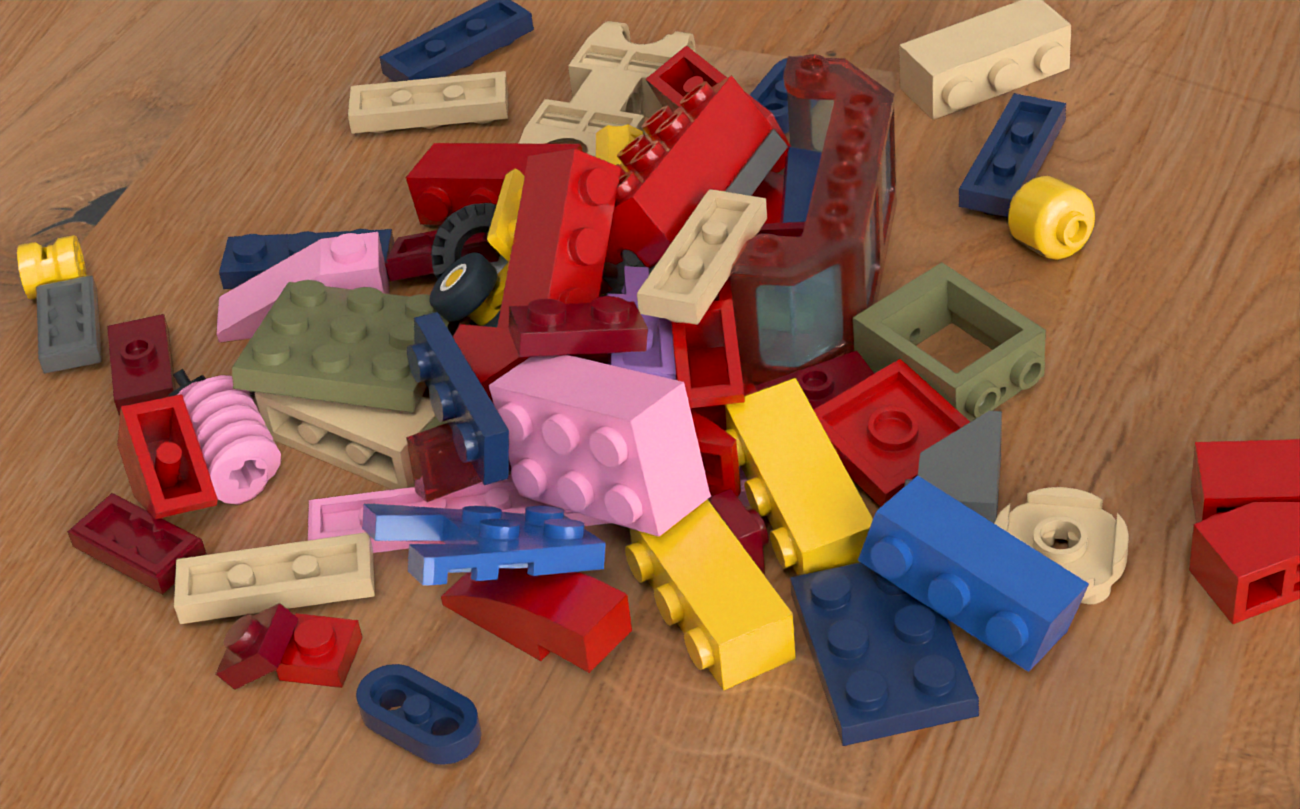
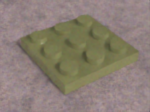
M315 280L288 282L232 366L233 389L414 412L427 386L424 381H415L408 363L407 347L414 344V318L437 311L431 306L430 295L428 294L408 297L384 294L372 287H360L352 290L328 287ZM440 315L453 337L459 321L450 322Z

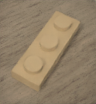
M506 71L351 86L348 120L352 134L364 132L378 134L395 129L416 127L431 129L441 125L468 122L484 124L493 120L508 119Z
M709 189L638 290L637 301L640 314L665 318L672 322H686L698 325L767 220L766 198Z
M366 532L176 559L174 608L180 624L260 613L278 603L290 609L375 596L373 547L371 538Z

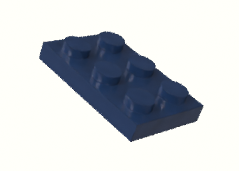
M861 562L790 577L791 596L842 746L979 716V697L948 620Z

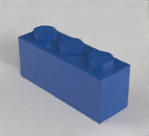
M916 476L876 511L858 558L859 562L1028 672L1067 633L1089 586L1088 582L920 476Z

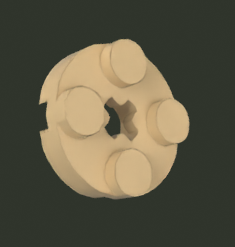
M1066 487L1038 489L1027 493V503L1017 506L1011 512L1010 504L1007 505L999 513L994 523L1088 582L1089 586L1081 603L1097 604L1103 602L1110 595L1111 585L1122 576L1125 570L1129 542L1126 523L1118 512L1116 521L1110 513L1102 509L1103 500L1092 493ZM1054 539L1068 540L1069 548L1055 549L1051 548V546L1054 544Z

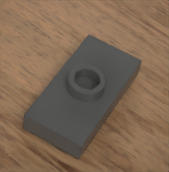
M85 276L36 287L38 359L43 373L46 374L102 362L98 291L93 276Z

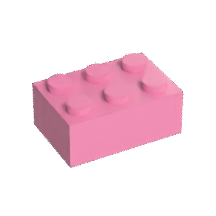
M569 355L530 357L489 385L494 406L509 430L511 477L517 487L519 496L658 537L711 497L684 382Z

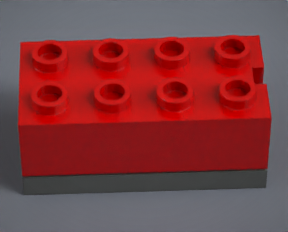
M732 75L712 88L707 81L699 84L680 101L681 107L675 111H672L667 105L655 112L642 125L646 134H642L632 140L618 153L617 157L622 163L620 165L616 164L621 167L599 292V294L602 293L600 297L607 296L608 293L621 294L624 285V266L649 267L650 275L709 189L751 196L788 147L775 129L770 131L771 124Z

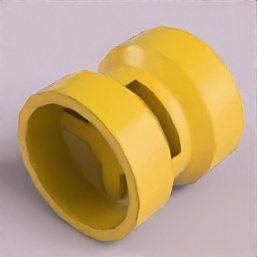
M75 235L57 238L53 245H48L47 247H43L36 242L21 244L17 247L20 278L25 294L30 300L37 299L36 287L40 285L87 276L82 249Z

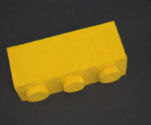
M794 378L745 396L744 403L725 404L726 432L736 439L738 463L748 479L744 481L747 499L751 508L755 509L761 517L767 516L773 528V531H770L771 544L780 565L784 569L792 566L797 576L860 563L858 558L873 518L797 379Z
M708 499L659 537L630 528L632 544L625 547V555L634 577L639 583L649 582L654 589L655 601L665 622L669 626L678 624L684 633L685 645L695 666L699 670L708 668L723 691L796 659L792 612Z

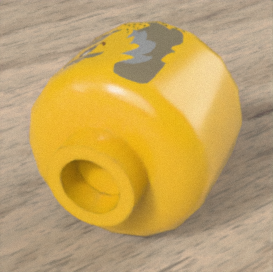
M1050 176L1033 178L1024 184L1013 196L1008 215L1011 235L1021 245L1043 257L1054 260L1068 258L1079 251L1088 241L1094 228L1095 220L1092 200L1082 190Z

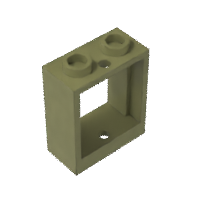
M942 262L853 317L854 351L857 350L874 373L901 359L970 422L988 411H994L995 408L1022 390L1034 386L1044 376L1046 330ZM951 323L992 349V351L958 373L953 372L916 346Z

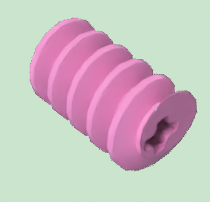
M219 375L203 381L193 382L183 388L177 395H183L217 498L226 504L236 505L254 499L264 490L268 480L275 475L281 463V453L273 441L271 433L265 426V422L250 396V392L233 389L232 376Z

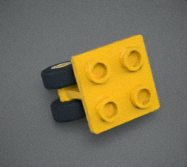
M516 168L505 175L487 236L488 242L508 263L497 273L496 268L480 253L467 254L454 262L435 283L429 299L431 306L447 321L455 322L469 316L471 318L469 325L498 326L525 177Z

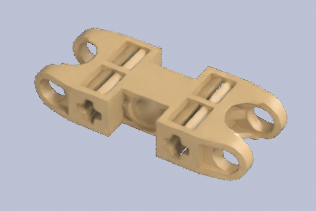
M605 22L587 38L568 65L573 97L570 103L545 99L524 128L519 143L581 144L583 152L596 157V133L607 125L623 126L629 124L643 131L645 135L646 132L642 128L645 116L651 117L655 112L663 108L647 83L646 78L686 45L696 52L694 35L692 33L675 31L672 35L667 34L657 42L636 44L630 42V31L626 23Z

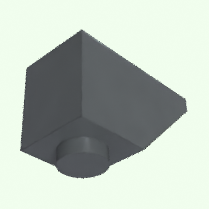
M988 411L922 451L918 468V476L992 523L996 522L998 515L1002 411ZM906 479L905 486L913 479Z

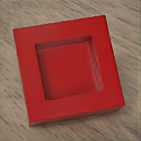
M296 613L295 616L299 619L280 665L276 670L279 681L342 688L363 638L358 620Z

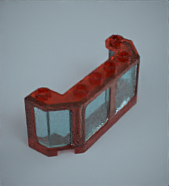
M809 54L802 57L788 56L784 70V86L787 90L790 145L794 148L822 152L802 237L777 236L774 234L757 235L746 241L732 265L730 273L732 300L744 384L752 383L756 386L831 360L843 353L845 355L853 352V317L878 302L897 204L894 94L845 58H825L821 55Z

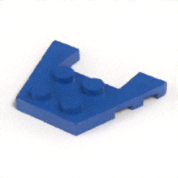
M363 504L362 529L375 541H443L445 543L409 544L408 572L422 585L447 584L448 573L471 572V579L475 581L498 579L499 568H528L527 574L532 576L604 569L606 543L584 529L583 522L571 520L564 516V509L529 506L525 508V513L502 512L501 509L490 506H466L462 509Z

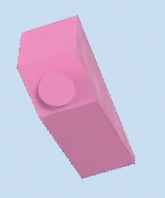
M347 233L338 237L320 239L220 296L217 320L218 341L226 342L252 338L288 282L315 280L328 287L352 290L360 287H372L384 294H390L389 280L384 264L379 233Z

